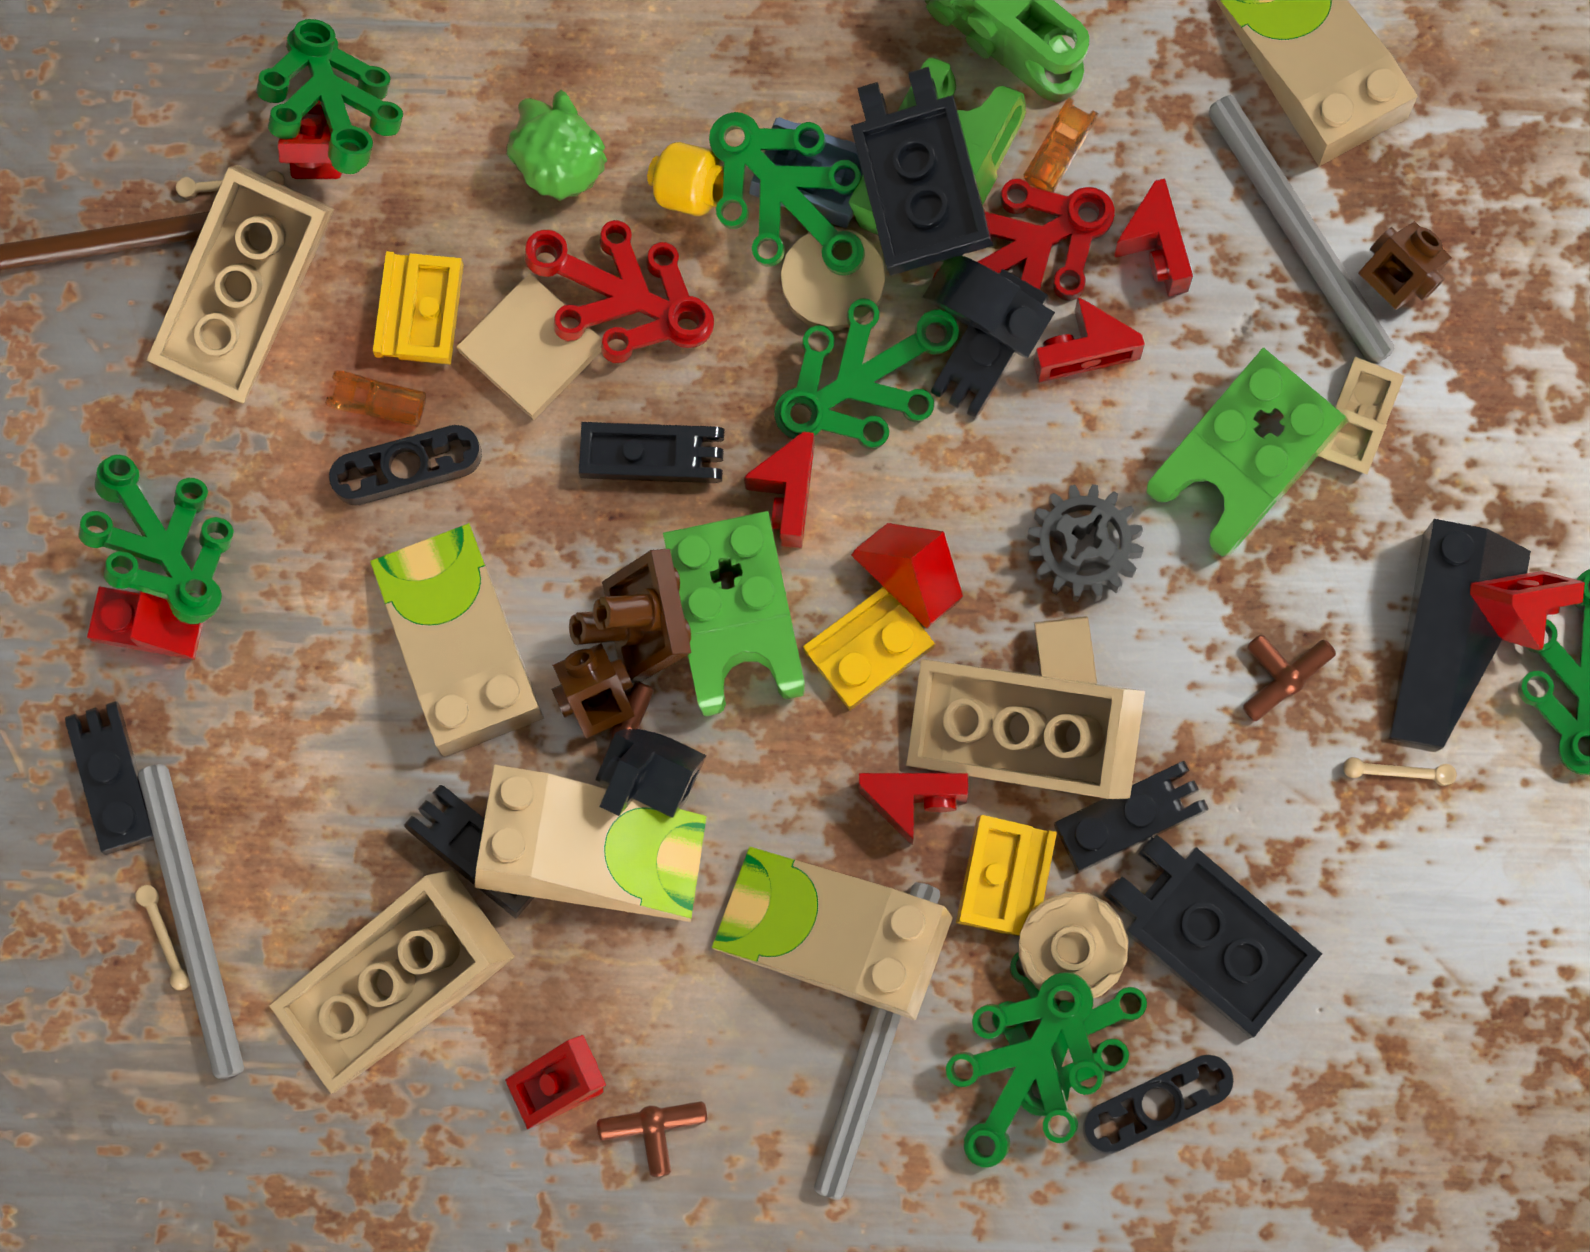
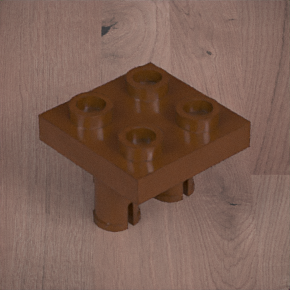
M670 549L650 550L602 581L605 597H600V599L595 601L593 612H577L569 620V633L575 645L614 642L617 658H621L632 683L642 682L692 653L690 648L691 629L688 621L684 618L679 595L680 577L677 569L673 566Z

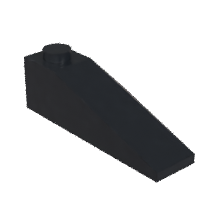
M1433 519L1423 533L1389 739L1439 749L1444 748L1502 641L1470 595L1471 583L1526 574L1528 572L1530 550L1487 528Z

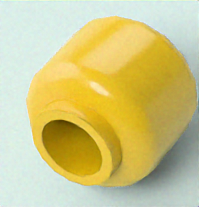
M675 142L668 145L660 156H655L649 165L647 173L648 184L653 187V195L656 202L666 209L701 216L708 213L713 207H716L719 200L723 198L724 166L711 149Z

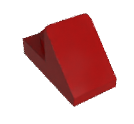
M320 101L302 117L300 131L295 138H279V163H289L290 175L294 179L341 178L342 173L332 166L331 160L328 157L331 133Z
M1164 178L1156 180L1152 184L1121 234L1116 245L1114 257L1117 258L1154 249L1155 251L1149 252L1152 274L1156 282L1164 281L1167 295L1170 297L1189 291L1193 273Z
M1077 298L1075 317L1081 338L1074 339L1073 335L1064 334L1045 340L1043 347L1036 348L1034 367L1038 382L1040 383L1140 360L1145 346L1143 335L1088 301Z
M802 432L744 477L746 490L785 495L784 498H774L771 521L772 529L780 530L781 546L802 548L815 448L814 433Z
M1538 571L1471 583L1470 595L1501 639L1531 649L1542 650L1544 647L1547 615L1558 614L1560 607L1583 603L1585 582L1546 571Z
M99 586L87 638L92 642L195 660L203 622L188 624L180 621L172 613L167 599L142 591L135 593Z
M859 773V793L908 843L913 845L914 803H924V810L929 812L956 811L957 803H967L968 773Z
M584 1035L565 1041L505 1079L527 1129L544 1123L600 1096L604 1092L603 1087L606 1086L596 1059L592 1055Z

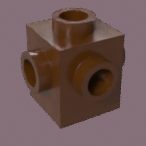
M1414 221L1398 232L1393 227L1385 231L1369 249L1374 255L1358 274L1396 310L1416 296L1421 301L1427 299L1445 280L1439 272L1452 257L1443 249V244L1435 233L1425 227H1420Z
M602 643L589 649L574 651L565 660L552 665L561 685L551 689L564 718L575 714L585 738L591 737L635 716L624 692L633 687L621 658L610 662Z

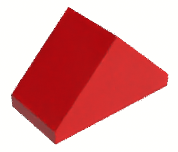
M887 523L851 554L926 629L954 607L963 597L944 531Z

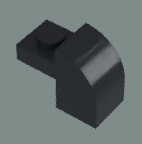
M963 255L944 260L923 295L924 299L941 310L950 313L961 323L980 329L1018 355L1026 358L1031 354L1055 314L1054 311L1020 290L1021 287Z
M641 729L620 730L615 733L595 779L600 782L601 786L607 788L599 807L620 816L635 799L673 818L687 801L707 755L655 732Z

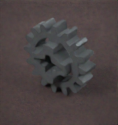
M1092 484L1089 489L1088 496H1080L1076 485L1069 487L1068 499L1065 501L1057 494H1051L1048 502L1052 511L1049 512L1045 509L1037 508L1034 519L1042 527L1029 528L1027 535L1028 540L1039 543L1038 546L1029 549L1027 555L1029 561H1042L1043 563L1036 573L1038 580L1052 576L1055 579L1052 593L1057 595L1067 586L1072 588V601L1076 602L1080 599L1083 590H1090L1094 601L1101 600L1103 586L1105 585L1113 592H1119L1122 583L1118 575L1121 574L1125 577L1133 578L1137 568L1128 559L1141 558L1144 549L1139 544L1132 543V540L1139 538L1143 532L1142 525H1128V521L1133 516L1134 508L1128 506L1121 510L1117 509L1115 505L1118 493L1115 491L1108 495L1105 500L1098 498V485ZM1076 511H1092L1090 515L1077 518L1068 515ZM1110 522L1118 532L1121 545L1120 550L1117 549L1118 545L1109 539L1107 527ZM1094 527H1097L1093 547L1088 546L1084 552L1081 551L1076 559H1073L1077 539L1082 540L1086 534L1089 535ZM1049 536L1053 537V541L1061 546L1063 558L1060 564L1055 560L1051 552ZM1098 568L1103 571L1091 576L1078 575L1080 571Z

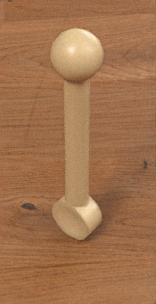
M269 171L264 176L284 185V176L278 171ZM184 177L177 182L176 191L182 199L191 200L198 193L218 191L223 180L195 183L193 179Z
M1350 757L1343 765L1344 773L1350 778H1358L1362 774L1434 779L1438 785L1448 786L1457 777L1455 768L1450 764H1442L1436 769L1368 764L1363 763L1359 758Z
M151 885L141 886L136 892V900L140 905L146 907L172 972L170 984L175 990H185L190 985L188 973L181 968L157 907L159 893Z

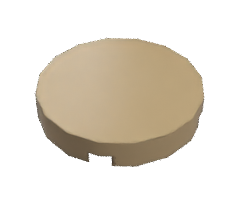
M838 226L834 227L837 231L852 232L863 244L865 258L859 270L846 276L831 272L822 258L823 246L810 233L800 237L786 253L781 270L783 296L793 315L809 327L821 325L827 327L831 332L850 327L847 322V311L854 301L866 298L879 306L885 288L883 260L873 243L857 231ZM845 242L838 243L833 249V256L837 260H846L852 254V246ZM860 306L854 310L853 316L855 321L860 324L866 321L872 312L869 308Z
M1063 892L1046 898L1030 912L1020 932L1019 958L1025 975L1039 991L1042 984L1052 975L1070 972L1082 977L1089 984L1093 998L1102 996L1118 982L1128 960L1129 938L1121 917L1107 902L1089 893ZM1065 990L1059 991L1055 996L1059 1000L1075 1002L1074 996Z

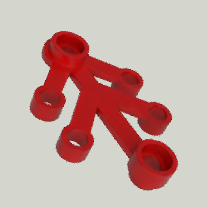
M1022 179L1009 180L1005 183L1001 192V204L1007 212L1021 214L1031 208L1058 217L1040 226L989 213L984 209L990 235L1012 241V243L977 262L1000 274L1002 269L1007 271L1026 260L1021 279L1040 290L1052 246L1071 236L1065 266L1056 272L1053 288L1056 295L1063 300L1072 301L1079 298L1085 288L1086 278L1083 271L1091 241L1104 235L1114 221L1115 208L1111 198L1102 190L1094 187L1079 188L1069 196L1031 187L1028 182ZM1012 190H1021L1025 193L1026 199L1021 203H1013L1008 199L1007 194ZM1084 208H1091L1097 213L1098 217L1094 221L1086 222L1079 217L1078 213ZM940 267L934 273L933 279L937 274L938 270L940 269ZM1065 276H1073L1078 280L1079 286L1074 290H1066L1061 286L1060 280Z
M612 220L607 222L602 227L600 234V247L606 254L612 256L620 278L567 254L568 249L565 239L553 230H539L528 238L525 247V262L534 274L543 277L559 274L608 297L579 307L564 305L559 308L554 318V331L559 338L565 341H575L584 334L587 327L638 312L655 319L656 321L629 330L622 327H613L604 333L601 345V352L604 358L612 363H623L631 357L632 351L666 340L679 347L694 348L704 344L712 335L714 328L713 313L702 300L689 296L678 268L679 253L672 244L666 242L656 243L649 249L647 256V269L653 276L661 278L667 301L649 292L631 246V229L622 221ZM611 233H619L625 240L622 243L614 244L607 239V236ZM541 253H549L554 256L555 260L551 263H543L538 261L536 257ZM658 255H666L671 259L672 263L661 266L654 261V258ZM566 317H572L579 322V325L572 329L565 328L561 324V320ZM683 319H690L696 323L697 327L693 330H686L681 328L678 322ZM614 339H619L627 347L622 351H615L609 347L608 343Z

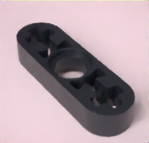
M450 425L342 455L332 464L329 472V481L340 500L350 505H362L465 477L478 468L482 459V449L476 435L469 428L462 425ZM453 440H460L463 447L471 446V449L463 452L464 461L454 463L451 456L439 457L435 459L439 469L431 471V462L424 447L432 445V450L436 456L450 451V442ZM412 452L420 458L421 465L419 471L410 478L396 477L391 471L393 459L400 453ZM381 459V470L388 481L387 484L380 485L377 475L362 479L361 489L357 491H352L348 484H341V481L349 478L348 470L357 467L362 475L377 472L372 462Z
M1202 1055L1094 1107L1087 1114L1083 1123L1084 1138L1088 1145L1099 1153H1117L1223 1101L1230 1094L1233 1087L1234 1078L1232 1070L1218 1056ZM1204 1065L1208 1072L1218 1070L1222 1080L1215 1084L1217 1094L1210 1096L1206 1089H1201L1189 1095L1188 1098L1194 1103V1107L1186 1110L1183 1095L1171 1079L1178 1075L1181 1076L1183 1087L1199 1077L1197 1069L1199 1066ZM1155 1088L1167 1091L1174 1102L1172 1114L1167 1119L1161 1121L1149 1118L1142 1107V1100L1146 1092ZM1130 1099L1134 1116L1145 1127V1131L1136 1134L1134 1123H1131L1117 1132L1119 1139L1117 1143L1111 1144L1107 1137L1097 1139L1094 1129L1100 1125L1098 1115L1106 1113L1110 1120L1117 1119L1128 1113L1121 1103Z

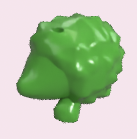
M563 90L558 91L553 96V107L532 98L522 100L518 105L520 117L517 127L511 131L506 146V155L516 165L518 171L523 173L526 184L535 189L539 195H549L559 201L569 196H578L592 188L598 175L605 170L604 164L607 162V158L603 153L605 146L599 135L578 115L575 106Z

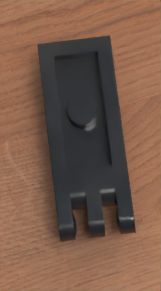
M1004 269L1001 270L1000 275L1020 286V290L1043 305L1046 304L1049 298L1048 294ZM968 326L934 383L931 393L940 398L946 392L952 380L958 386L952 394L949 404L959 408L968 392L971 391L976 394V397L970 403L967 414L977 419L1016 353L980 329Z
M581 422L579 476L584 479L720 483L723 479V470L702 467V462H722L724 449L703 447V442L724 441L725 429L715 426Z
M118 701L106 704L107 715L111 724L108 726L103 725L97 707L86 710L90 731L83 733L82 724L77 714L65 717L66 727L100 851L105 855L154 840L138 778L139 771Z
M1185 761L1179 762L1133 784L1131 795L1128 799L1104 798L1054 823V827L1077 873L1209 810L1205 799L1193 802L1186 808L1181 802L1182 799L1199 791L1195 780L1177 788H1174L1171 782L1174 779L1183 777L1190 771Z
M439 785L432 794L447 809L442 812L431 802L425 800L418 810L432 823V826L428 828L413 816L407 820L404 826L413 836L475 885L476 866L485 819L445 786ZM480 889L515 919L535 898Z

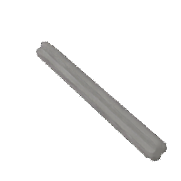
M1231 95L1217 100L1210 106L1209 116L1359 350L1370 363L1376 364L1392 354L1394 344L1244 111Z
M163 764L148 766L139 771L138 778L212 1072L218 1079L229 1078L243 1072L244 1065L169 769Z
M915 882L912 885L910 895L938 904L940 890L925 883ZM875 1006L872 1007L814 1186L815 1192L835 1200L843 1197L901 1015Z

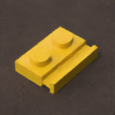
M386 251L373 353L376 358L388 356L398 357L399 360L451 364L464 266L461 258L409 253V256L397 255L394 252Z
M882 587L805 644L803 651L810 657L825 680L849 711H851L933 650L935 643L917 619Z
M979 815L976 819L956 923L1020 936V932L1030 912L1044 901L1057 832L1045 831L1029 825Z

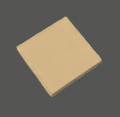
M529 273L457 346L460 354L530 418L535 420L601 352L602 338L590 327L585 328L584 334L575 341H565L559 338L554 331V318L557 310L565 304ZM566 317L561 320V324L565 328L572 329L579 325V322L572 317Z

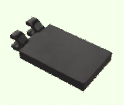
M929 67L908 73L917 106L888 114L884 95L880 91L878 82L857 88L866 121L851 125L886 268L890 276L993 246L956 102L953 95L939 99Z
M1155 835L1138 853L1148 864L1162 872L1145 894L1141 893L1132 883L1121 876L1120 879L1118 878L1104 896L1120 910L1134 918L1126 929V933L1249 1038H1254L1323 953L1197 847L1193 848L1184 858L1165 840Z

